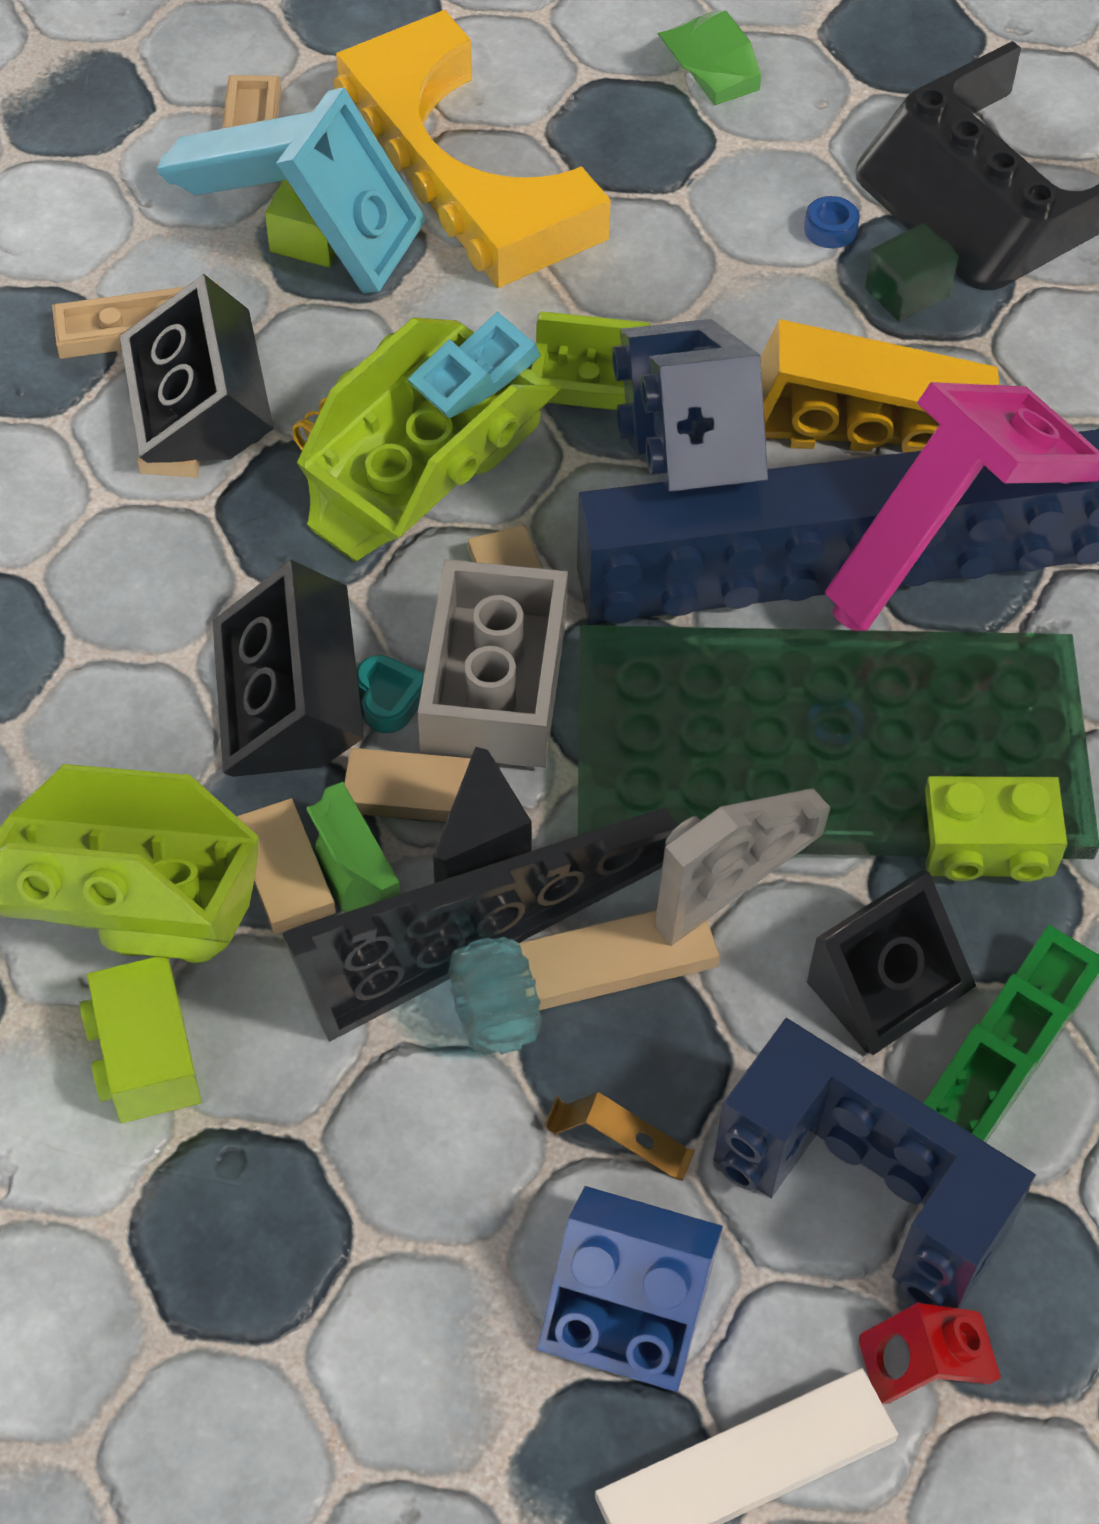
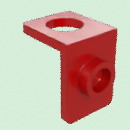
M916 1303L864 1331L859 1336V1344L869 1380L882 1404H889L936 1379L992 1384L1000 1380L1001 1377L983 1317L978 1311ZM900 1335L908 1344L910 1362L906 1372L901 1377L894 1379L885 1369L883 1355L888 1341L892 1337Z

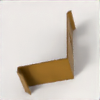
M600 1092L568 1104L563 1102L559 1095L556 1096L545 1122L547 1130L556 1135L587 1123L671 1177L684 1181L695 1150L686 1148ZM638 1132H643L652 1138L653 1147L651 1149H647L637 1142L636 1135Z

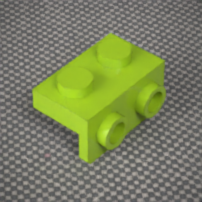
M545 311L539 312L536 322V346L541 356L532 363L531 371L560 390L548 403L617 410L618 404H625L624 381H616L614 376L612 347L621 345L620 329L650 326L651 324L622 319Z
M928 777L925 796L930 849L926 859V870L930 872L931 876H946L954 881H970L978 877H1012L1018 881L1029 882L1056 874L1067 847L1058 777Z

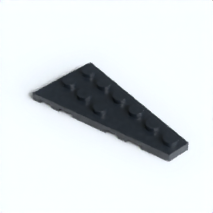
M664 807L282 933L317 1020L327 1039L331 1042L509 948V945L520 943L663 867L665 846H667L665 844L666 839L678 825L667 808Z

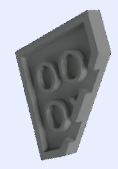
M812 788L721 806L703 820L693 816L682 822L671 832L665 842L667 846H665L655 928L671 946L822 836L831 807Z

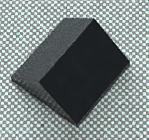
M475 746L433 854L434 883L532 851V821L487 749Z
M925 870L919 871L818 936L807 978L808 985L863 1050L871 1055H875L976 987L931 874Z

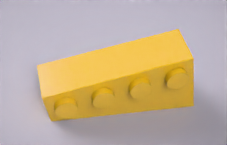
M783 319L778 320L760 356L765 438L791 439V448L814 449L815 440L849 442V451L872 452V448L880 447L886 443L901 444L903 453L922 451L940 425L917 404L930 382L999 385L998 367Z

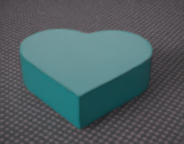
M373 655L364 659L358 665L356 671L359 697L363 700L364 719L367 725L374 731L381 733H394L401 730L409 723L419 708L424 673L385 655Z

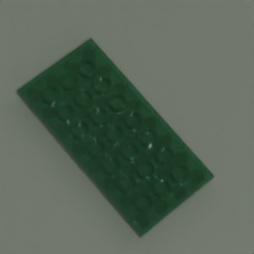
M580 625L577 836L664 807L667 808L679 826L682 822L693 816L703 820L721 806L813 788L831 808L823 835L797 854L927 857L930 849V836L925 788L929 776L1058 777L1067 837V847L1062 859L1094 860L1099 849V838L1073 634Z

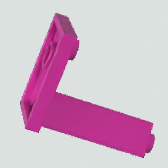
M930 382L917 404L940 425L825 590V594L836 604L832 609L834 617L841 624L854 631H867L984 465L1003 483L1060 482L1069 484L1070 482H1098L1099 450L1027 386Z

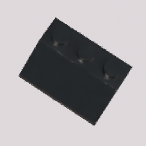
M202 274L120 336L139 458L145 462L231 460L274 429L249 309L205 274Z
M290 560L212 620L223 773L232 777L321 768L364 739L347 585Z

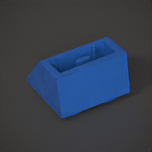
M584 1186L568 1217L537 1350L678 1392L706 1295L723 1226Z

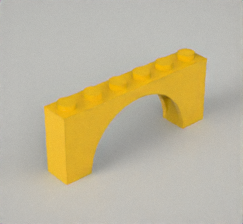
M446 10L336 53L338 77L334 78V89H346L374 136L385 149L396 171L402 170L412 182L418 199L423 204H430L439 215L445 232L450 237H457L467 250L468 257L474 268L479 272L484 271L497 288L609 240L611 199L582 166L567 172L542 177L497 175L472 168L456 160L432 140L424 124L433 108L450 92L472 81L471 39Z

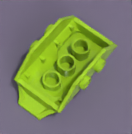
M412 317L395 333L385 336L374 352L357 367L344 372L336 385L330 389L297 461L298 466L307 477L309 485L310 511L307 525L312 532L353 562H357L378 547L401 538L457 485H463L474 475L486 473L496 467L537 428L541 419V409L560 390L527 368L492 396L448 419L410 385L408 378L449 339L460 347L475 332L457 320Z
M62 764L8 815L0 827V917L40 920L98 930L101 944L107 949L116 951L123 956L148 955L179 958L191 963L205 962L214 958L230 944L250 906L257 868L259 836L190 774Z

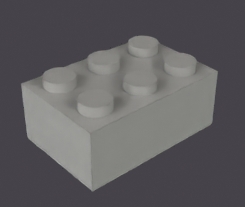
M444 559L418 708L420 754L471 758L476 746L487 749L496 763L546 768L567 616L568 571Z

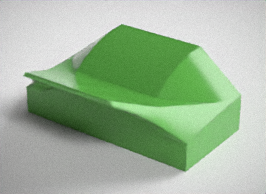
M726 10L712 11L667 31L657 33L682 68L690 72L714 105L760 90L762 74L751 41Z
M342 781L326 788L322 799L316 804L308 806L306 810L319 832L314 854L325 881L340 909L349 912L400 895V882L344 782Z

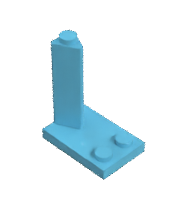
M345 88L327 91L314 111L179 137L169 152L162 155L160 164L157 166L158 174L166 182L173 185L176 184L193 195L288 180L363 294L380 292L427 220Z

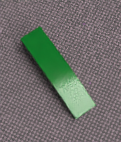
M1048 924L1017 973H1012L979 1025H974L924 1101V1104L979 1139L987 1142L1098 979L1099 954Z

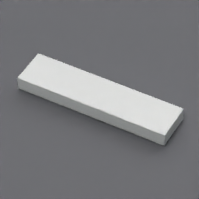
M860 1368L596 1490L595 1500L606 1524H723L894 1443L899 1434L864 1369Z

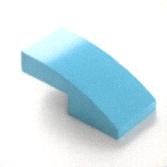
M497 311L460 347L449 339L408 378L411 386L449 419L495 394L526 370L541 354L532 340Z

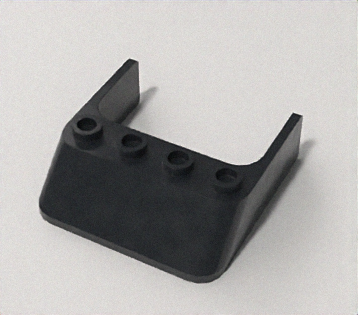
M1014 41L909 94L860 156L856 166V179L859 184L957 276L971 287L980 290H996L1005 287L1099 235V184L1083 191H1068L1055 186L974 115L979 110L1007 97L1011 93L1021 52V47Z

